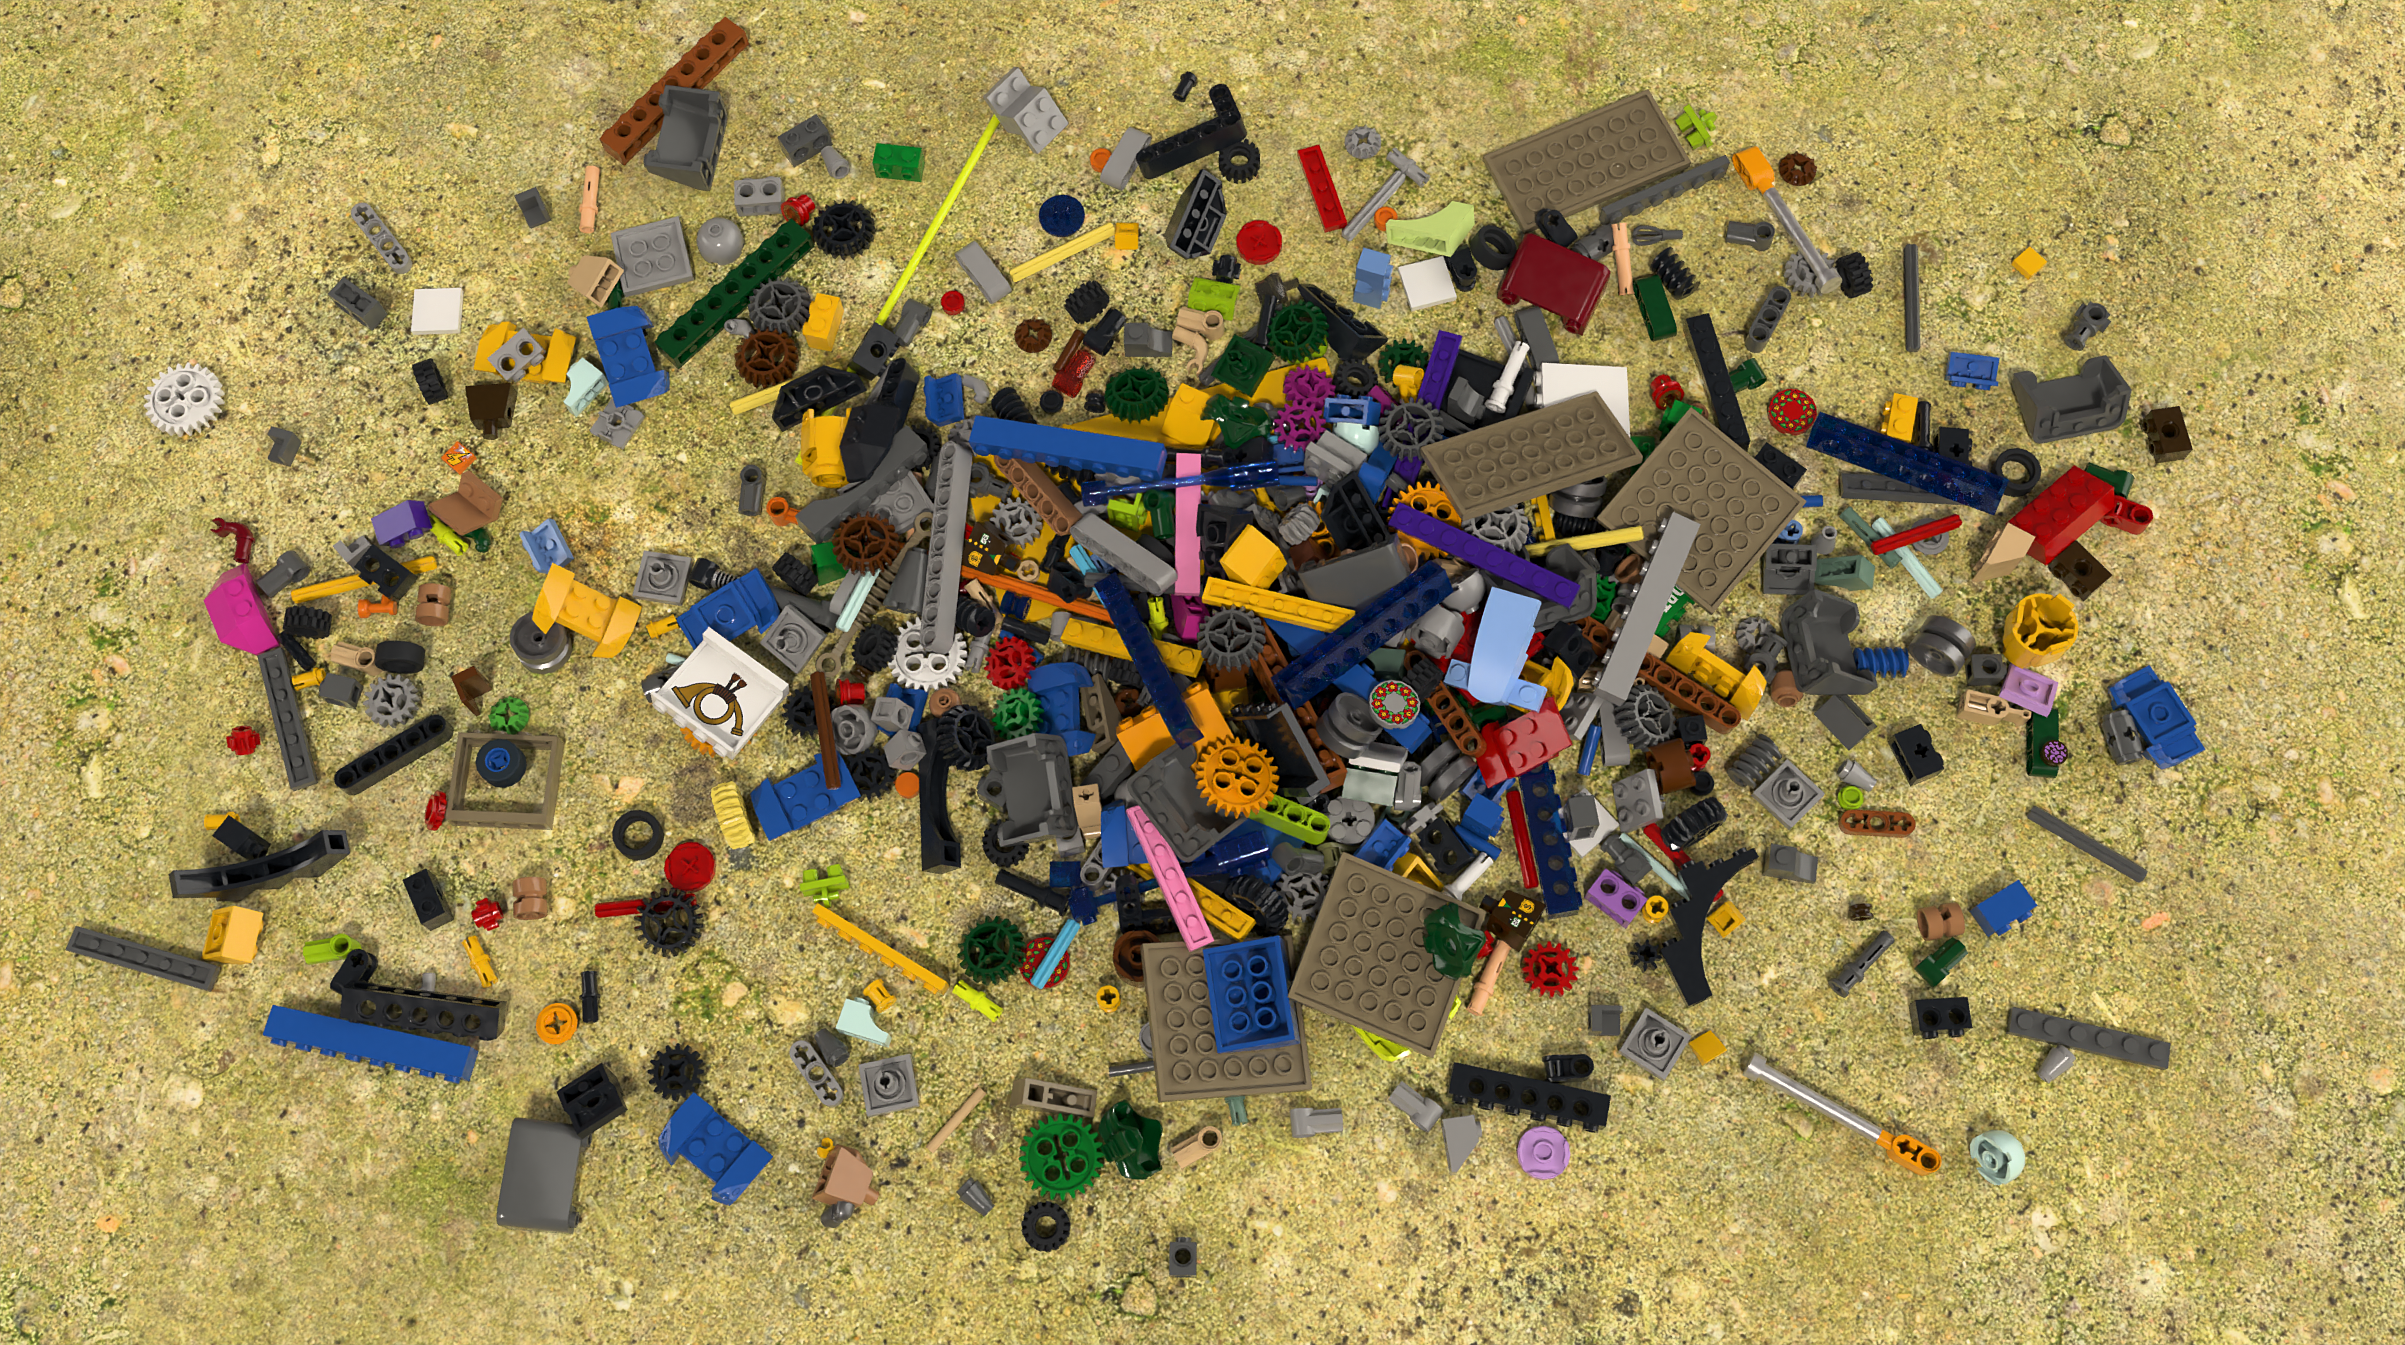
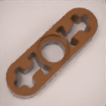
M1847 810L1839 818L1838 825L1840 830L1847 835L1905 838L1914 831L1916 822L1912 815L1905 812ZM1852 817L1854 822H1861L1865 817L1864 824L1857 823L1853 828L1850 827V823L1845 821ZM1871 818H1880L1884 824L1883 829H1874L1870 824ZM1901 820H1903L1904 824L1908 825L1904 831L1901 826L1893 825L1888 830L1890 824H1898Z

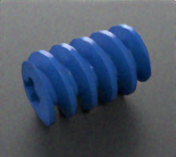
M1866 647L1863 651L1861 648H1855L1853 651L1857 672L1863 669L1870 670L1876 677V673L1879 671L1881 678H1885L1887 671H1889L1891 678H1895L1897 671H1899L1901 678L1906 677L1909 667V655L1906 647L1904 649L1895 647L1893 650L1891 647H1885L1883 650L1880 647H1875L1873 650L1870 647Z

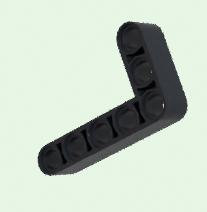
M1218 84L1209 91L1210 99L1218 117L1148 146L1136 154V161L1144 178L1154 179L1245 139L1247 130L1227 85Z

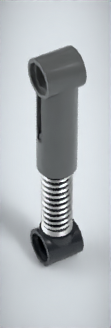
M698 558L688 578V582L697 588L709 591L711 588L720 589L738 578L737 575L733 576V574L729 575L728 572L726 574L725 571L722 572L716 563L708 559ZM768 584L774 594L780 613L786 605L791 604L819 629L827 633H834L837 627L836 622L840 616L830 612V601H818Z

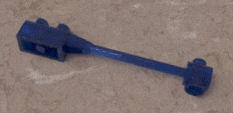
M1277 458L1231 463L1206 472L1204 475L1164 479L1161 481L1156 480L1108 487L1106 479L1081 482L1083 506L1088 507L1108 504V496L1146 492L1149 489L1164 490L1205 484L1206 486L1230 487L1231 491L1278 486L1280 485Z
M1263 828L1216 843L1212 846L1215 854L1197 861L1190 867L1183 868L1182 871L1186 878L1195 875L1197 877L1214 874L1224 875L1227 873L1229 878L1244 874L1243 868L1253 865L1254 870L1269 866L1267 860L1272 859V855ZM1156 878L1138 883L1140 893L1160 887ZM1089 886L1070 891L1071 897L1068 898L1069 907L1075 922L1082 921L1083 926L1098 921L1096 916L1101 915L1100 906L1117 901L1115 891L1097 896L1094 890L1090 891ZM1129 886L1125 887V894L1130 893Z

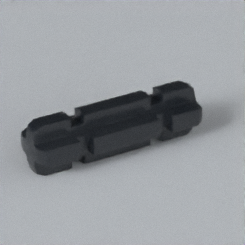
M282 631L278 634L277 640L305 671L311 670L316 665L314 659L310 657L307 651L289 632Z

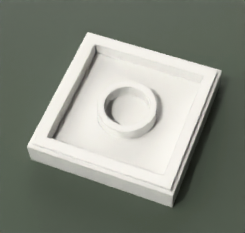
M1443 256L1398 267V273L1411 311L1456 300L1457 295Z
M462 288L415 289L411 325L413 335L460 333L464 292Z
M1371 742L1361 757L1349 759L1348 763L1398 773L1407 758L1408 750L1400 746Z
M1586 788L1579 792L1586 793V796L1591 795ZM1596 799L1595 804L1600 825L1593 838L1568 841L1563 817L1565 805L1547 820L1549 825L1581 859L1620 825Z

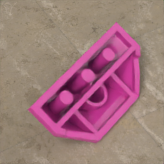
M243 563L222 573L203 600L220 642L256 656L280 646L247 564Z

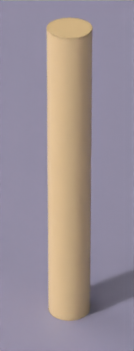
M980 1087L977 1088L926 1145V1148L931 1153H934L986 1095Z

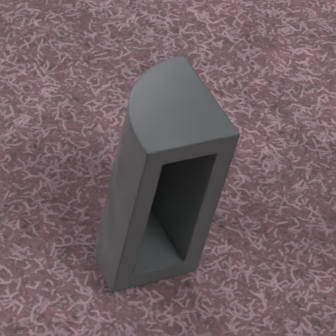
M1833 695L1814 713L1848 751L1878 727L1848 695Z

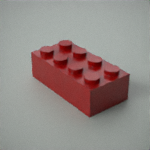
M2074 465L2007 523L2035 537L2026 554L2042 564L2048 565L2115 507L2114 487Z

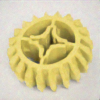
M733 781L723 782L711 789L712 803L728 845L734 850L754 843V828L747 806L736 783Z

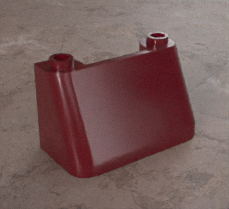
M1528 233L1524 235L1498 291L1497 299H1500L1506 305H1516L1521 299L1563 317V325L1568 332L1583 336L1606 291L1611 271L1600 262L1540 236Z

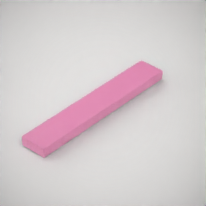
M1176 453L1175 571L1178 579L1174 583V595L1199 596L1200 536L1197 537L1196 522L1198 504H1201V454Z
M1139 805L1127 809L1126 814L1189 952L1213 943V936L1174 851Z

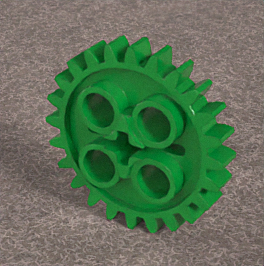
M1059 1113L1057 1121H1054L1049 1115L1048 1124L1046 1125L1039 1120L1040 1129L1036 1130L1030 1127L1033 1134L1032 1138L1028 1136L1023 1137L1028 1146H1020L1019 1148L1022 1152L1026 1153V1156L1018 1158L1020 1162L1026 1163L1020 1171L1022 1173L1029 1172V1175L1024 1180L1026 1183L1034 1181L1031 1187L1033 1191L1041 1187V1197L1050 1192L1051 1201L1055 1200L1057 1194L1060 1195L1062 1202H1065L1066 1194H1070L1073 1200H1076V1191L1078 1190L1083 1195H1086L1084 1186L1087 1185L1094 1188L1091 1179L1092 1177L1100 1179L1096 1169L1104 1168V1165L1098 1162V1159H1102L1105 1156L1102 1152L1097 1151L1103 1146V1143L1094 1142L1099 1137L1098 1132L1089 1134L1092 1125L1089 1124L1083 1128V1118L1074 1123L1072 1114L1069 1115L1067 1121H1064L1061 1113ZM1069 1134H1074L1078 1137V1142L1073 1147L1064 1145V1139ZM1054 1135H1058L1063 1153L1069 1155L1065 1158L1069 1170L1070 1180L1065 1179L1062 1164L1059 1160H1055L1059 1157L1054 1142ZM1048 1142L1052 1144L1053 1148L1050 1154H1039L1038 1149L1042 1143ZM1079 1159L1083 1160L1086 1163L1085 1169L1080 1173L1073 1172L1071 1170L1072 1163ZM1051 1168L1060 1170V1176L1055 1181L1046 1179V1173Z

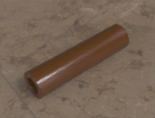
M1075 329L1053 366V371L1060 375L1064 373L1084 339L1085 334L1082 331Z

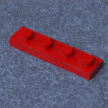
M1320 145L1297 150V156L1324 232L1327 233L1345 228L1347 220Z

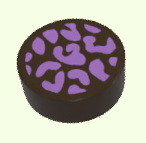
M2051 740L2040 749V758L2046 765L2058 767L2067 760L2068 749L2062 742Z

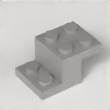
M1013 67L983 96L1007 133L1021 135L1032 152L1036 154L1042 151L1069 124L1047 90L1043 87L1031 86L1019 67Z
M1326 430L1316 444L1310 442L1306 447L1304 470L1309 476L1318 477L1331 489L1334 483L1351 471H1355L1358 476L1362 464L1367 461V454Z

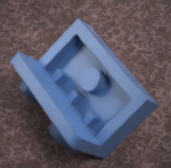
M546 519L532 532L521 531L519 533L523 541L522 545L528 551L532 559V565L539 573L548 574L552 563L563 568L574 559L554 519Z

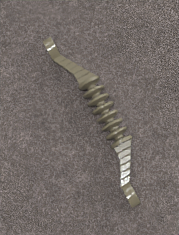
M923 512L915 517L913 522L914 533L899 553H897V558L892 560L891 567L887 566L888 568L885 569L884 573L880 571L882 577L877 576L875 580L877 584L871 587V593H868L849 631L842 632L830 653L821 654L815 662L816 671L824 672L825 677H833L839 673L842 653L857 630L865 631L862 621L871 623L867 614H877L873 605L882 607V603L878 598L885 599L886 593L884 590H889L891 586L889 582H893L906 552L912 551V548L916 547L924 537L931 536V530L924 531L921 529L920 521L922 518H928L932 522V513ZM825 658H830L835 663L834 670L831 672H826L822 669L821 664Z

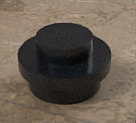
M1054 390L1046 391L1040 398L1041 409L1049 414L1059 412L1064 404L1062 395Z
M1704 771L1693 773L1696 786L1689 788L1691 792L1697 796L1710 794L1714 788L1712 776Z

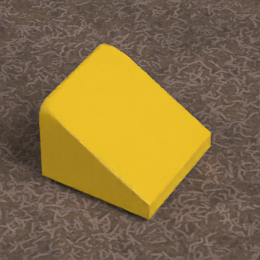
M1117 222L1115 226V249L1137 250L1139 223Z
M1730 900L1707 917L1708 921L1723 938L1746 921V918Z
M1711 1030L1688 1043L1702 1066L1727 1051L1726 1047Z

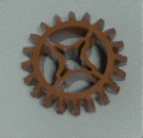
M767 326L765 332L758 328L757 334L753 335V333L749 332L748 339L742 338L741 342L743 345H737L738 353L734 354L736 360L735 367L739 370L740 377L744 378L748 385L753 383V386L758 388L762 384L763 389H766L771 384L776 386L778 382H785L786 377L792 379L793 375L791 372L797 371L796 364L799 363V352L797 347H795L794 340L789 338L787 333L783 332L778 335L777 328L770 332ZM762 354H764L766 358L769 357L771 363L768 361V359H764Z
M869 511L866 512L865 517H861L859 512L856 514V519L848 516V523L840 522L841 530H835L834 534L837 538L832 539V544L835 546L832 550L833 554L837 556V563L842 564L845 571L851 568V574L853 575L860 571L861 576L865 577L866 572L870 571L871 575L875 576V570L877 569L884 573L883 565L891 567V559L897 558L896 550L900 548L899 543L896 542L899 540L898 533H894L895 526L893 524L889 525L887 518L881 520L878 513L872 518ZM871 530L879 532L885 539L873 536ZM867 537H868L869 543H868L867 546H865V551H864L862 545H864V543L867 542ZM846 549H852V552L860 553L861 558L850 555Z

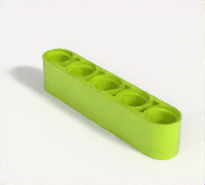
M1222 782L1216 783L1221 788H1227ZM1241 790L1244 795H1252L1248 790ZM1274 794L1272 802L1268 801L1267 806L1274 809V812H1269L1261 807L1257 815L1252 810L1250 811L1249 819L1314 845L1325 841L1330 828V820L1326 815ZM1288 817H1295L1298 821H1291ZM1312 827H1319L1322 831H1315Z

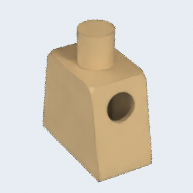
M584 255L578 265L570 267L568 284L602 308L624 270L607 257Z

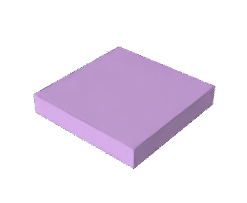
M2010 663L1999 697L2048 717L2051 712L2058 682L2029 669H2021Z

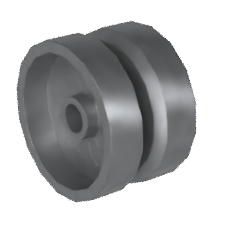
M1603 475L1552 492L1549 496L1548 506L1559 513L1581 518L1597 517L1601 514L1603 499L1600 496L1605 494L1607 478Z
M529 612L520 617L512 626L509 635L510 645L524 668L537 674L553 673L562 668L569 660L572 652V641L564 626L557 622H554L545 634L532 620L533 612Z
M1937 615L1929 616L1921 626L1920 633L1916 634L1909 645V653L1915 661L1933 673L1947 677L1957 676L1965 663L1964 659L1969 657L1976 645L1975 638L1966 628L1949 618Z
M1345 692L1338 694L1329 706V709L1325 710L1316 722V731L1325 745L1336 754L1349 759L1361 757L1370 743L1381 733L1383 727L1377 724L1370 716L1367 701L1355 694Z
M1449 739L1440 745L1420 764V786L1430 785L1428 795L1436 803L1445 800L1457 790L1477 767V764L1468 755L1459 757L1461 750L1453 739Z

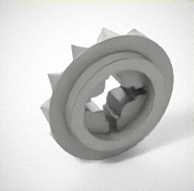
M1366 124L1363 127L1356 125L1354 129L1348 131L1345 137V148L1355 158H1371L1381 148L1380 134L1376 132L1375 128H1368ZM1368 137L1367 144L1364 142L1359 144V138L1364 139Z
M1920 519L1911 528L1935 521V519ZM1945 532L1933 536L1932 541L1929 540L1925 543L1923 542L1924 540L1912 543L1915 547V552L1920 551L1925 556L1933 554L1936 556L1947 547L1949 533Z
M1761 616L1757 618L1749 617L1741 622L1737 629V642L1744 651L1753 654L1756 649L1761 650L1768 638V632L1776 634V629L1772 627L1770 621L1762 619ZM1758 627V630H1760L1759 634L1763 635V637H1760L1757 643H1755V637L1750 633H1754Z

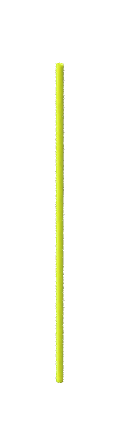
M995 114L988 123L877 316L875 322L882 327L999 125L1000 121ZM849 367L846 370L847 372L856 374V372L850 369ZM837 405L822 412L820 417L832 416ZM800 450L799 454L795 459V462L802 466Z

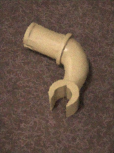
M1177 325L1173 331L1172 339L1189 345L1192 350H1195V358L1187 363L1188 375H1190L1191 370L1197 367L1196 376L1198 379L1199 374L1204 371L1203 364L1208 356V344L1199 331L1195 333Z

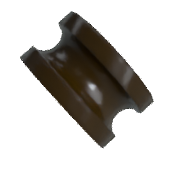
M855 662V669L850 670L849 673L869 684V677L875 673Z
M1863 903L1849 906V911L1852 912L1850 920L1866 921L1873 919L1874 914L1870 912L1873 908L1872 904Z

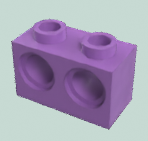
M1606 868L1584 897L1625 929L1648 900L1644 897L1645 894L1636 886L1630 887L1623 881V877L1614 870L1609 871ZM1600 885H1610L1613 889V893H1604L1601 890ZM1622 900H1630L1634 905V909L1624 908Z

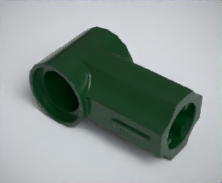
M1755 358L1746 360L1736 370L1729 372L1735 394L1747 388L1748 390L1756 389L1767 381V376Z
M2090 462L2086 465L2084 471L2113 486L2114 495L2128 498L2135 479L2131 473L2124 470L2111 471Z
M1149 489L1144 494L1143 505L1146 510L1150 511L1154 538L1162 540L1175 537L1172 510L1176 504L1174 494L1170 491Z
M1487 704L1476 710L1474 708L1465 710L1480 733L1482 728L1488 723L1498 721L1501 724L1508 720L1504 705ZM1463 718L1455 721L1460 730L1464 725Z
M1952 937L1939 947L1934 954L1931 953L1914 970L1934 988L1950 974L1949 971L1968 952L1961 941Z

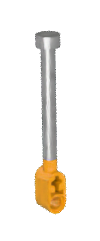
M1753 146L1733 154L1732 161L1735 170L1749 190L1759 189L1817 276L1815 284L1821 293L1826 294L1837 289L1842 283L1841 276L1836 269H1829L1772 184L1774 182L1773 169L1757 146Z
M1756 1052L1749 1059L1742 1074L1748 1079L1755 1082L1759 1078L1886 1149V1153L1891 1160L1920 1176L1929 1175L1940 1168L1941 1156L1929 1146L1909 1135L1894 1136L1765 1064L1767 1058ZM1900 1143L1903 1144V1148H1902V1149L1905 1151V1152L1902 1153V1154L1899 1152V1151H1900V1147L1897 1146V1145H1899ZM1922 1155L1930 1159V1169L1925 1168L1921 1164Z

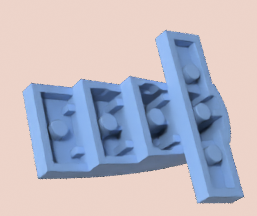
M1492 587L1479 626L1471 664L1452 659L1444 683L1469 691L1474 698L1484 703L1498 706L1511 704L1539 713L1547 688L1518 679L1528 657L1526 651L1535 632L1533 625L1542 602L1534 598Z

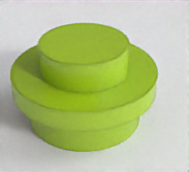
M1845 786L1839 791L1837 800L1843 809L1857 810L1863 804L1864 797L1857 787Z

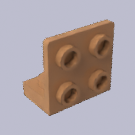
M466 471L461 475L458 492L430 503L428 509L462 536L498 520L503 498L471 471Z

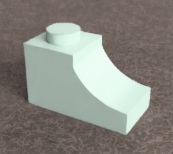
M582 357L566 373L571 382V388L563 402L569 412L577 417L609 383L601 371Z
M855 997L854 1001L850 999L845 1000L836 1025L839 1033L888 1048L892 1039L889 1033L882 1031L875 1025L873 1020L874 1010L869 1006V1001Z

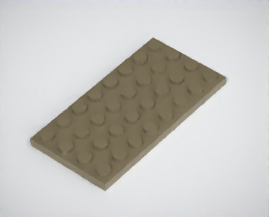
M1649 89L1486 154L1483 157V162L1524 235L1539 229L1535 223V216L1541 209L1557 210L1566 218L1686 169L1691 164L1689 157Z
M1597 391L1420 448L1422 458L1462 522L1640 464L1643 459L1640 451Z

